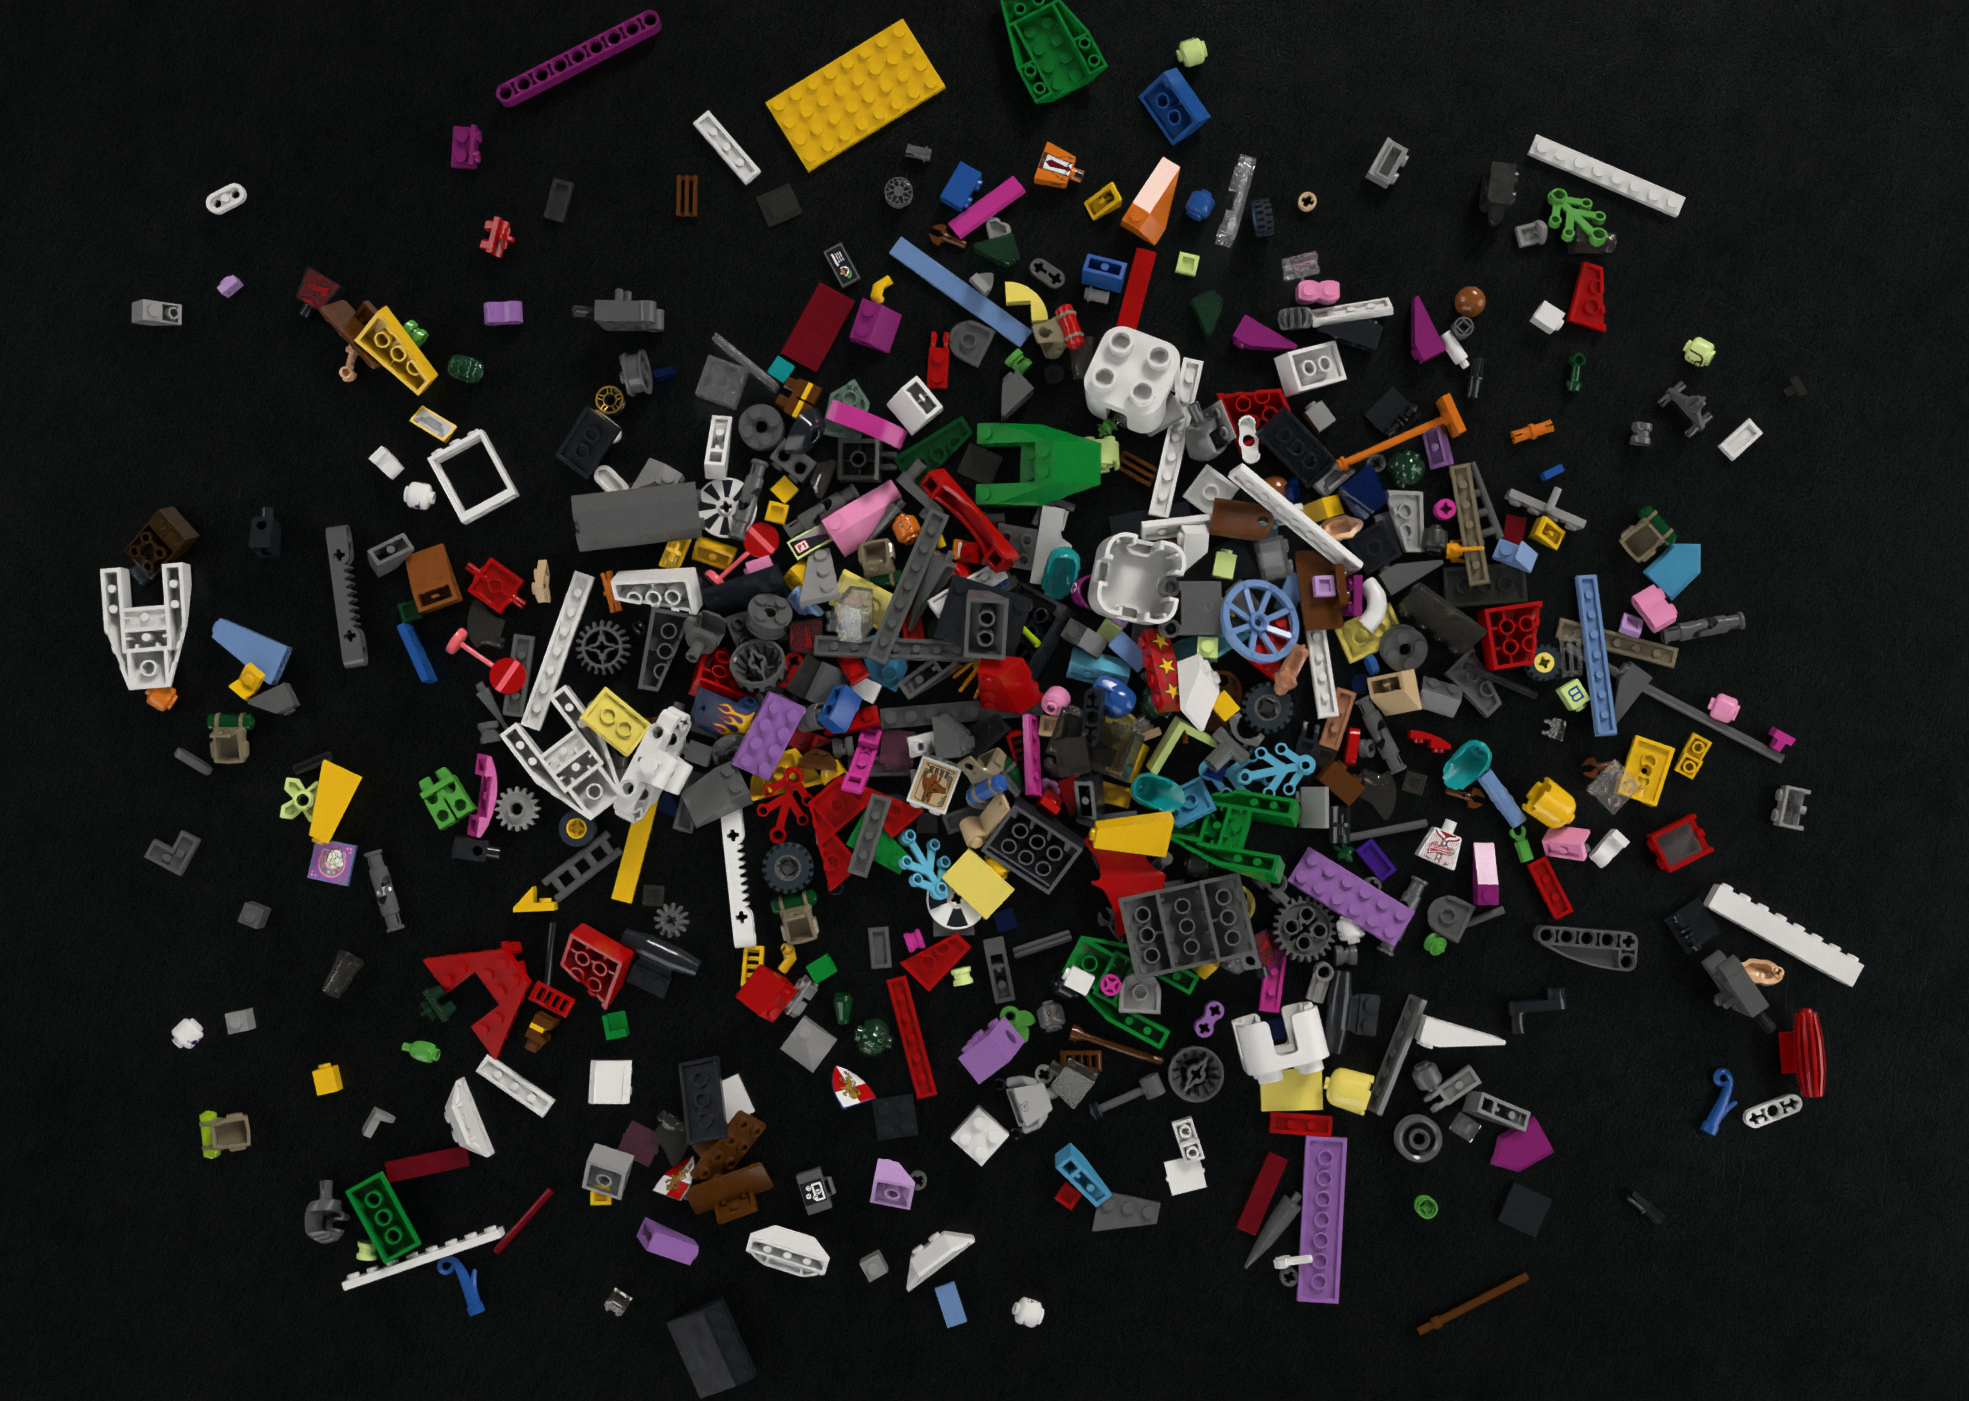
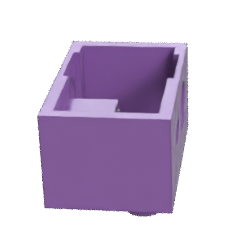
M1005 1016L1000 1020L997 1018L993 1019L987 1025L988 1029L984 1032L980 1029L967 1042V1045L961 1049L963 1053L958 1059L978 1084L1010 1062L1025 1042Z

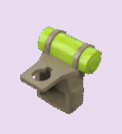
M205 1111L199 1115L204 1157L213 1159L221 1155V1150L229 1149L235 1152L251 1146L247 1114L243 1115L242 1112L230 1113L225 1118H217L216 1112Z

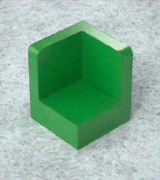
M828 953L806 966L815 984L838 971Z
M624 1010L602 1016L606 1040L626 1037L630 1034Z

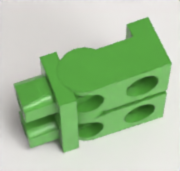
M442 767L435 772L440 782L434 785L431 778L427 777L419 781V785L422 790L420 795L424 799L440 830H445L460 821V819L475 812L478 808L471 801L458 777L452 775L446 767Z

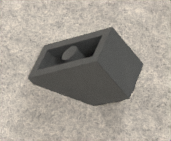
M402 533L367 550L368 562L377 576L381 577L397 569L414 551V547L406 535Z
M1072 618L1069 619L1060 635L1065 641L1098 659L1109 642Z
M282 683L247 700L249 705L276 714H284V716L295 712V708L300 706L290 683Z

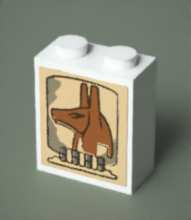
M924 752L906 801L910 802L909 804L915 808H921L922 806L929 809V812L932 814L945 815L961 769L955 762L944 758L936 759L935 755Z

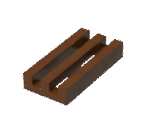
M677 175L676 216L697 217L698 176ZM682 181H685V207H684V212H681V207H682ZM689 181H693V212H689Z
M1124 450L1119 458L1120 465L1123 463L1150 479L1146 481L1120 466L1118 471L1150 488L1158 473V468ZM1125 456L1151 470L1153 474L1124 459Z

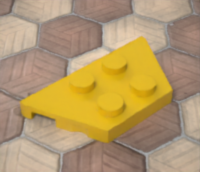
M796 748L783 752L769 781L755 774L752 775L749 789L752 801L767 798L762 794V787L765 784H773L783 778V773L788 767L797 766L800 757H803V755ZM800 768L804 775L802 784L805 788L823 783L821 776L816 770ZM791 773L789 775V778L795 779L797 777L796 773ZM786 786L775 791L773 796L783 794ZM766 788L764 790L766 794H769L772 791L771 788Z

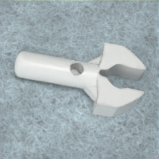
M1284 1255L1273 1260L1276 1269H1285L1290 1265L1312 1263L1313 1257L1312 1255L1294 1257Z

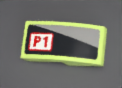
M821 523L788 541L787 544L799 561L834 540L824 524Z

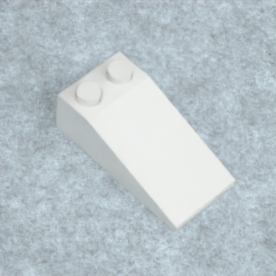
M1423 1014L1413 1036L1418 1044L1433 1049V1046L1461 1047L1506 1044L1505 1040L1497 1036Z

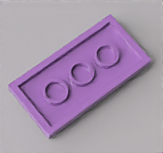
M768 691L731 761L732 765L769 781L806 708Z

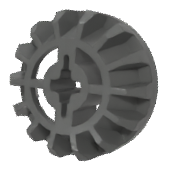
M761 638L752 639L741 644L733 652L730 659V670L734 681H737L740 688H747L749 692H754L756 688H759L760 692H764L766 686L770 685L771 688L776 687V681L780 682L784 679L783 673L787 671L786 658L782 648L774 641ZM750 668L751 674L747 675V670ZM774 669V674L770 678H767L770 674V670ZM753 677L754 679L760 680V681H759V682H758V681H757V682H754V681L752 682V681H750L749 679Z
M1191 1045L1190 1047L1180 1049L1171 1058L1167 1070L1168 1081L1174 1092L1189 1102H1204L1211 1099L1218 1093L1224 1080V1069L1220 1059L1214 1052L1204 1046ZM1191 1058L1199 1059L1197 1063H1191L1189 1065H1186L1184 1063L1185 1061ZM1182 1066L1186 1068V1079L1184 1081L1180 1074ZM1206 1066H1208L1209 1070L1208 1078H1205L1204 1069ZM1199 1069L1200 1075L1192 1078L1191 1071ZM1203 1080L1205 1081L1199 1086H1193L1194 1084L1201 1083Z

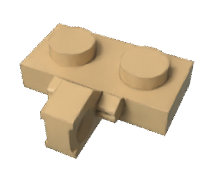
M538 560L537 569H534L535 582H532V593L535 595L538 603H550V572L547 560Z

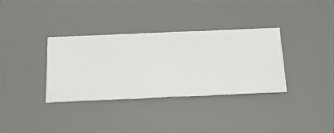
M1043 506L1030 583L1042 585L1041 579L1047 558L1051 551L1059 547L1065 509Z

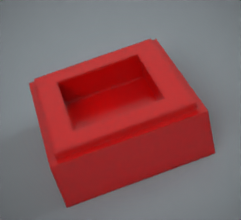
M1065 1181L1054 1199L1072 1210L1082 1196V1193L1072 1184Z

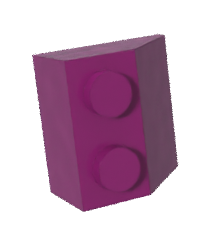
M862 298L849 336L850 340L889 354L902 315L882 304Z

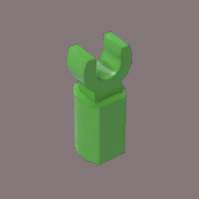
M1523 825L1519 826L1521 831L1519 835L1515 834L1514 829H1509L1510 836L1515 839L1514 844L1521 863L1534 859L1528 839H1525L1526 829Z

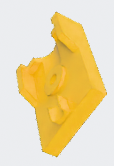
M1635 735L1613 794L1635 799L1650 807L1657 806L1675 748ZM1643 768L1646 769V773H1645V774H1643V773L1641 772V770H1642Z

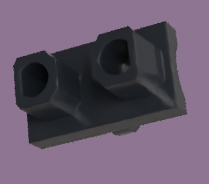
M1329 806V843H1350V806Z

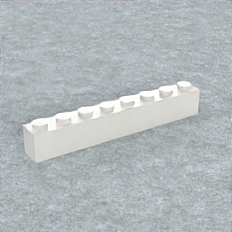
M1725 883L1712 886L1703 903L1706 908L1838 982L1853 987L1864 967L1863 964L1858 962L1859 958L1850 953H1847V955L1841 953V948L1832 943H1829V945L1823 943L1822 937L1814 933L1811 935L1804 932V927L1796 923L1791 925L1786 922L1787 918L1781 914L1776 913L1773 915L1768 912L1769 908L1761 903L1756 905L1750 902L1752 898L1743 893L1738 895L1732 892L1734 888Z

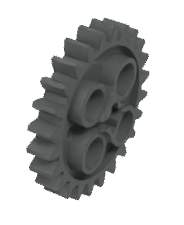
M1297 896L1296 901L1290 898L1289 904H1282L1283 909H1276L1279 915L1272 916L1276 923L1270 924V926L1275 928V931H1272L1270 934L1276 935L1277 938L1273 940V943L1279 942L1280 945L1277 947V950L1284 949L1283 956L1290 954V960H1294L1297 957L1298 962H1302L1303 959L1306 962H1311V957L1313 960H1318V954L1320 956L1326 955L1323 949L1331 950L1328 943L1335 942L1331 935H1335L1337 932L1332 931V927H1335L1336 924L1330 922L1334 916L1327 915L1330 908L1323 910L1324 905L1322 903L1317 905V900L1314 898L1310 901L1309 896H1305L1303 900L1301 896ZM1303 909L1308 912L1307 920H1304L1301 916ZM1315 917L1317 918L1316 922L1304 929V933L1298 934L1290 941V937L1302 930V926L1308 925ZM1287 922H1290L1293 925L1292 932L1287 931ZM1315 926H1318L1321 930L1319 936H1316L1314 933ZM1300 938L1305 941L1304 949L1300 948L1298 944Z

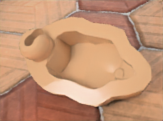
M1342 515L1328 518L1320 527L1340 542L1343 539L1353 538L1360 532L1363 522L1358 518Z
M1749 958L1746 962H1742L1754 984L1770 986L1778 983L1783 978V968L1769 960Z

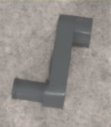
M917 458L906 472L903 471L896 481L925 506L919 512V515L925 520L930 508L942 513L945 510L933 499L931 500L915 484V479L927 468Z

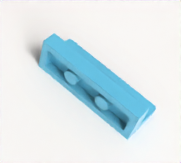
M1073 647L1066 677L1094 684L1101 675H1107L1127 686L1131 667L1121 658L1101 654L1098 659L1077 647Z

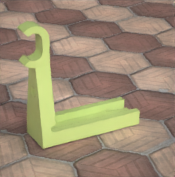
M1175 716L1146 766L1157 775L1184 730L1185 733L1214 748L1218 744L1208 733L1200 732L1192 724Z

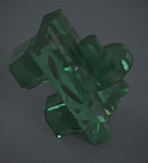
M438 985L432 989L424 990L422 993L431 1006L426 1001L421 1003L424 1009L420 1013L421 1017L428 1015L431 1020L437 1018L433 1012L435 1010L442 1022L451 1019L449 1016L457 1010V1007L452 1000L443 1006L438 1001L439 998L447 994L442 986Z

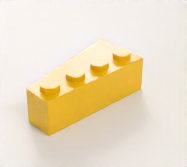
M387 305L376 312L354 340L418 396L438 376V373Z

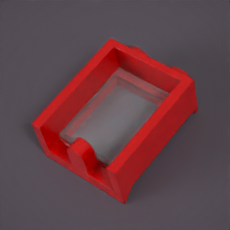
M1689 813L1685 817L1646 835L1648 838L1647 845L1652 852L1655 851L1658 857L1656 862L1661 870L1671 873L1714 851L1713 847L1708 846L1704 839L1705 832L1697 826L1694 820L1697 818L1696 814Z

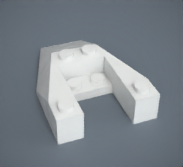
M183 562L162 564L164 605L132 607L129 569L121 567L100 569L104 631L108 635L113 653L116 654L119 661V667L128 689L172 687L188 625L192 586L190 564Z
M564 685L548 698L573 731L544 753L525 728L520 725L521 723H514L501 733L500 737L537 785L543 787L589 820H592L615 802L619 794L618 787L620 783L605 740L579 719L586 708L570 686Z

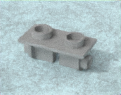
M804 975L795 984L798 992L785 1007L784 1012L793 1018L800 1016L807 1006V1003L802 1001V999L806 998L810 1001L817 992L819 984H815L807 975Z

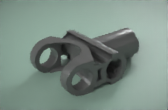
M1240 712L1229 718L1211 736L1218 746L1204 761L1215 772H1218L1231 758L1239 765H1242L1253 754L1265 737L1260 733L1252 739L1242 738L1237 733V724L1243 717Z

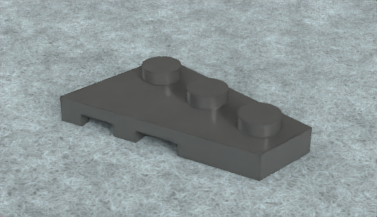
M1472 646L1443 675L1452 684L1462 687L1464 697L1485 718H1488L1502 703L1491 681L1463 670L1465 662L1485 669L1482 662H1479L1476 650Z
M1111 1192L1112 1196L1096 1207L1092 1232L1157 1224L1161 1203Z

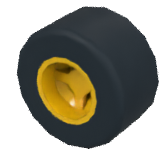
M576 810L566 813L560 820L558 827L562 840L574 847L589 844L596 837L598 831L595 818L589 820Z

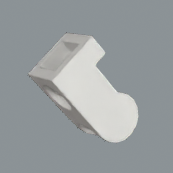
M1611 829L1588 857L1600 868H1603L1630 841L1617 829Z

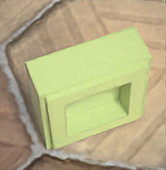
M1180 252L1175 273L1195 277L1200 256Z
M1106 617L1096 633L1108 640L1110 644L1123 628Z

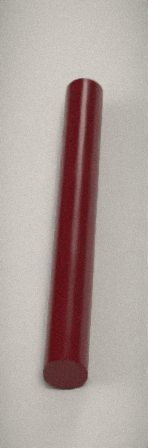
M548 1187L493 1248L496 1254L499 1255L553 1195L554 1191Z

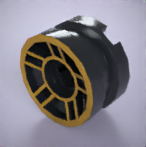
M605 386L596 394V406L602 413L607 416H616L623 412L626 399L615 386ZM610 397L614 399V403L611 405L606 402Z

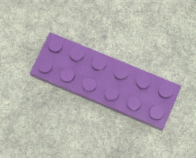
M1310 847L1307 848L1287 880L1289 884L1344 918L1351 920L1391 947L1395 946L1415 911Z

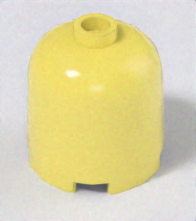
M1346 1068L1336 1069L1331 1077H1326L1323 1089L1327 1090V1100L1336 1107L1364 1116V1110L1367 1108L1371 1095L1369 1090L1371 1083H1374V1076Z

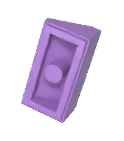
M1440 425L1422 433L1430 470L1453 465L1454 461L1445 425Z

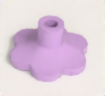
M1047 778L1041 780L1042 794L1049 788L1060 796L1061 792L1056 781Z

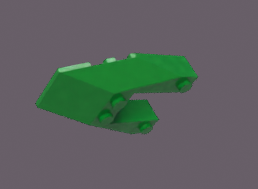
M977 424V444L983 447L1021 446L1020 483L976 484V505L980 507H1040L1049 502L1063 499L1068 495L1101 485L1102 444L1039 424Z
M1233 790V792L1223 794L1217 792L1210 795L1217 810L1181 828L1173 826L1170 840L1210 863L1259 881L1280 884L1285 864L1279 855L1245 850L1243 848L1251 821L1296 828L1301 808L1297 800L1243 790Z
M1081 935L1062 973H1064L1067 967L1071 968L1074 965L1094 975L1095 979L1085 998L1107 1021L1161 1050L1170 1030L1140 1013L1118 1012L1119 992L1116 995L1108 996L1100 988V981L1104 975H1116L1120 982H1122L1127 975L1134 972L1128 944ZM1188 969L1156 976L1191 995L1200 978Z

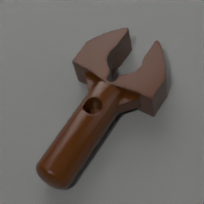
M938 224L932 227L933 230L939 231L942 234L940 237L929 234L934 245L940 247L941 243L948 242L960 248H966L967 241L949 235L946 231L947 226Z
M1595 757L1586 758L1580 764V766L1590 764L1592 767H1595L1590 772H1582L1587 778H1598L1597 773L1599 771L1619 769L1621 766L1619 761L1598 763L1595 761Z
M1448 787L1445 789L1446 795L1464 799L1467 802L1466 807L1474 809L1483 805L1475 803L1470 798V796L1475 795L1485 797L1480 789L1472 787L1469 792L1454 790Z

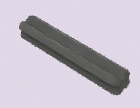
M1069 930L1014 947L1012 951L1015 958H1020L1072 940Z

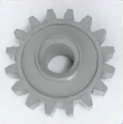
M515 787V792L512 788H508V794H500L503 799L496 800L500 807L495 808V811L500 812L496 818L503 819L501 822L502 826L508 824V830H512L515 826V830L520 831L521 826L524 830L529 829L528 824H536L534 818L540 817L537 811L541 810V807H537V803L540 800L533 798L534 792L528 794V788H524L521 791L520 787ZM517 803L522 806V812L519 815L514 812V806Z

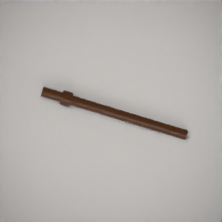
M1525 1272L1439 1317L1436 1315L1430 1318L1429 1322L1416 1329L1420 1336L1434 1328L1437 1330L1443 1327L1444 1323L1530 1279Z

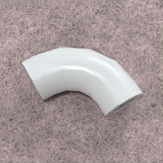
M1371 577L1362 584V595L1366 599L1367 606L1358 620L1369 632L1373 633L1385 618L1387 600L1385 591L1374 577Z

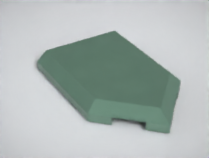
M855 379L830 394L825 417L832 400L868 412L870 402ZM824 418L826 423L824 435L840 439H862L863 433Z

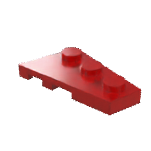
M1286 616L1269 622V626L1290 632L1289 620ZM1265 632L1278 652L1287 643L1288 639ZM1257 634L1255 652L1271 654ZM1282 659L1272 663H1257L1246 660L1274 681V674L1278 672Z
M956 933L900 962V964L921 985L930 991L972 946Z

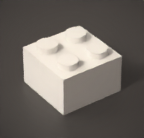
M978 1104L952 1133L951 1139L982 1166L1007 1139L1009 1132Z

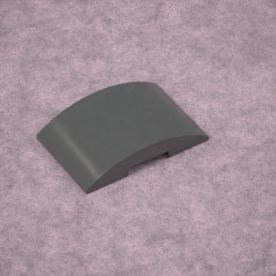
M1239 873L1118 898L1136 980L1258 954Z

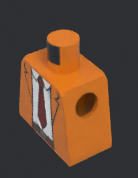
M1047 142L1034 177V183L1066 188L1069 179L1081 183L1084 171L1074 168L1075 156Z

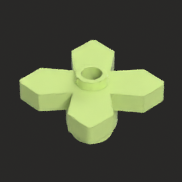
M287 777L284 789L293 799L281 806L280 817L294 819L303 811L308 821L312 822L319 782L315 781L309 788L305 789L300 779ZM306 796L308 798L307 804L301 803L302 797Z

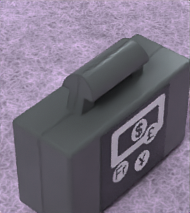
M820 1166L796 1175L808 1215L832 1207L830 1196L835 1194L836 1190L832 1177H823ZM826 1180H828L831 1192H828Z

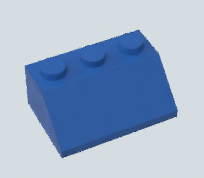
M1177 68L1163 72L1138 96L1172 146L1199 129L1211 118Z

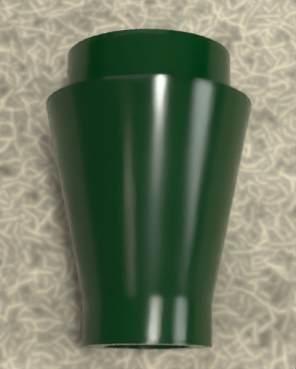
M836 993L833 1004L837 1023L848 1024L853 999L850 993Z

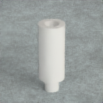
M1449 330L1441 335L1440 339L1446 352L1455 365L1460 364L1462 369L1470 365L1466 360L1468 355L1452 332Z

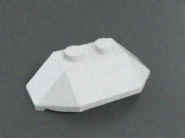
M462 1077L455 1082L445 1106L446 1111L444 1112L445 1119L448 1123H451L453 1128L452 1136L455 1142L459 1143L460 1147L484 1157H489L495 1153L465 1077Z
M777 1225L751 1233L746 1247V1251L751 1253L761 1264L800 1277L818 1274L825 1275L830 1259L815 1237Z
M943 1231L940 1234L936 1232L928 1238L929 1242L924 1246L920 1244L914 1248L910 1259L906 1287L908 1292L975 1242L974 1236Z

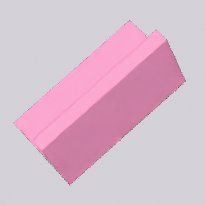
M1566 826L1557 829L1549 827L1542 839L1545 855L1584 861L1587 857L1584 843L1590 834V830Z

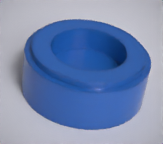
M1373 655L1364 657V664L1369 675L1379 674L1380 668L1376 658Z

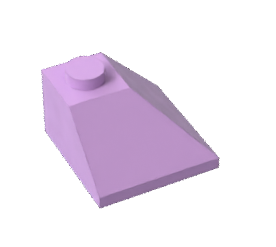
M878 1158L870 1202L910 1210L915 1182L899 1162Z

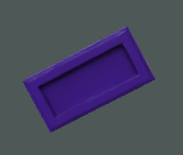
M1369 838L1355 850L1381 883L1397 870L1372 838Z

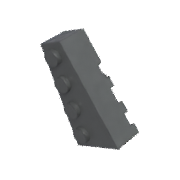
M652 607L638 689L659 692L684 636L683 623L688 616L692 617L693 614Z

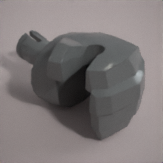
M1193 402L1186 406L1193 421L1186 428L1185 432L1189 457L1200 462L1210 461L1221 454L1227 448V445L1214 446L1209 433L1217 428L1215 416L1205 417L1199 402Z
M708 610L698 611L692 617L688 616L683 623L685 639L690 647L685 657L690 662H697L700 654L712 653L719 646L726 633V620L719 614Z
M332 1180L319 1182V1200L311 1201L305 1213V1232L307 1236L323 1244L337 1241L343 1235L344 1230L333 1228L335 1221H349L350 1218L349 1214L341 1210L342 1201L332 1199Z

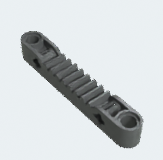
M349 525L327 527L326 540L343 663L345 668L367 666L366 638L364 632L358 628L361 626V623L355 621L360 618V615L354 614L359 609V607L353 606L358 599L352 598L357 591L351 590L356 583L350 582L355 577V575L349 573V571L354 569L350 566L354 561L351 530ZM342 553H344L345 556L342 557V560L339 559L338 556H341ZM356 634V637L352 640L349 639V636Z

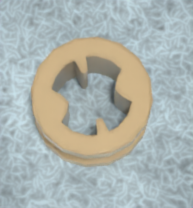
M1304 192L1298 199L1299 208L1305 212L1313 210L1317 203L1316 196L1311 192ZM1311 198L1310 202H1313V204L1305 207L1302 199Z

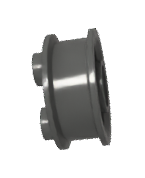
M641 349L636 354L629 355L628 352H624L623 355H620V364L622 366L620 380L622 384L626 385L627 394L631 397H635L636 393L641 392L651 394L653 389L652 372L645 351Z
M757 404L749 407L741 415L739 433L743 441L750 448L757 451H769L777 447L783 440L785 423L781 415L773 407ZM761 423L767 424V429L763 433L757 432V427Z
M768 593L758 594L751 599L748 605V610L745 614V625L758 638L764 640L779 639L788 631L789 623L793 616L792 609L784 598Z
M1406 624L1390 627L1384 632L1379 642V653L1382 660L1392 669L1399 672L1415 670L1424 662L1427 656L1428 646L1426 639L1419 631ZM1407 644L1405 651L1399 652L1400 646Z
M1412 1114L1404 1117L1397 1124L1394 1131V1143L1398 1151L1407 1159L1414 1162H1426L1434 1158L1440 1151L1442 1134L1437 1124L1424 1115ZM1417 1133H1421L1423 1136L1422 1141L1414 1143V1136Z

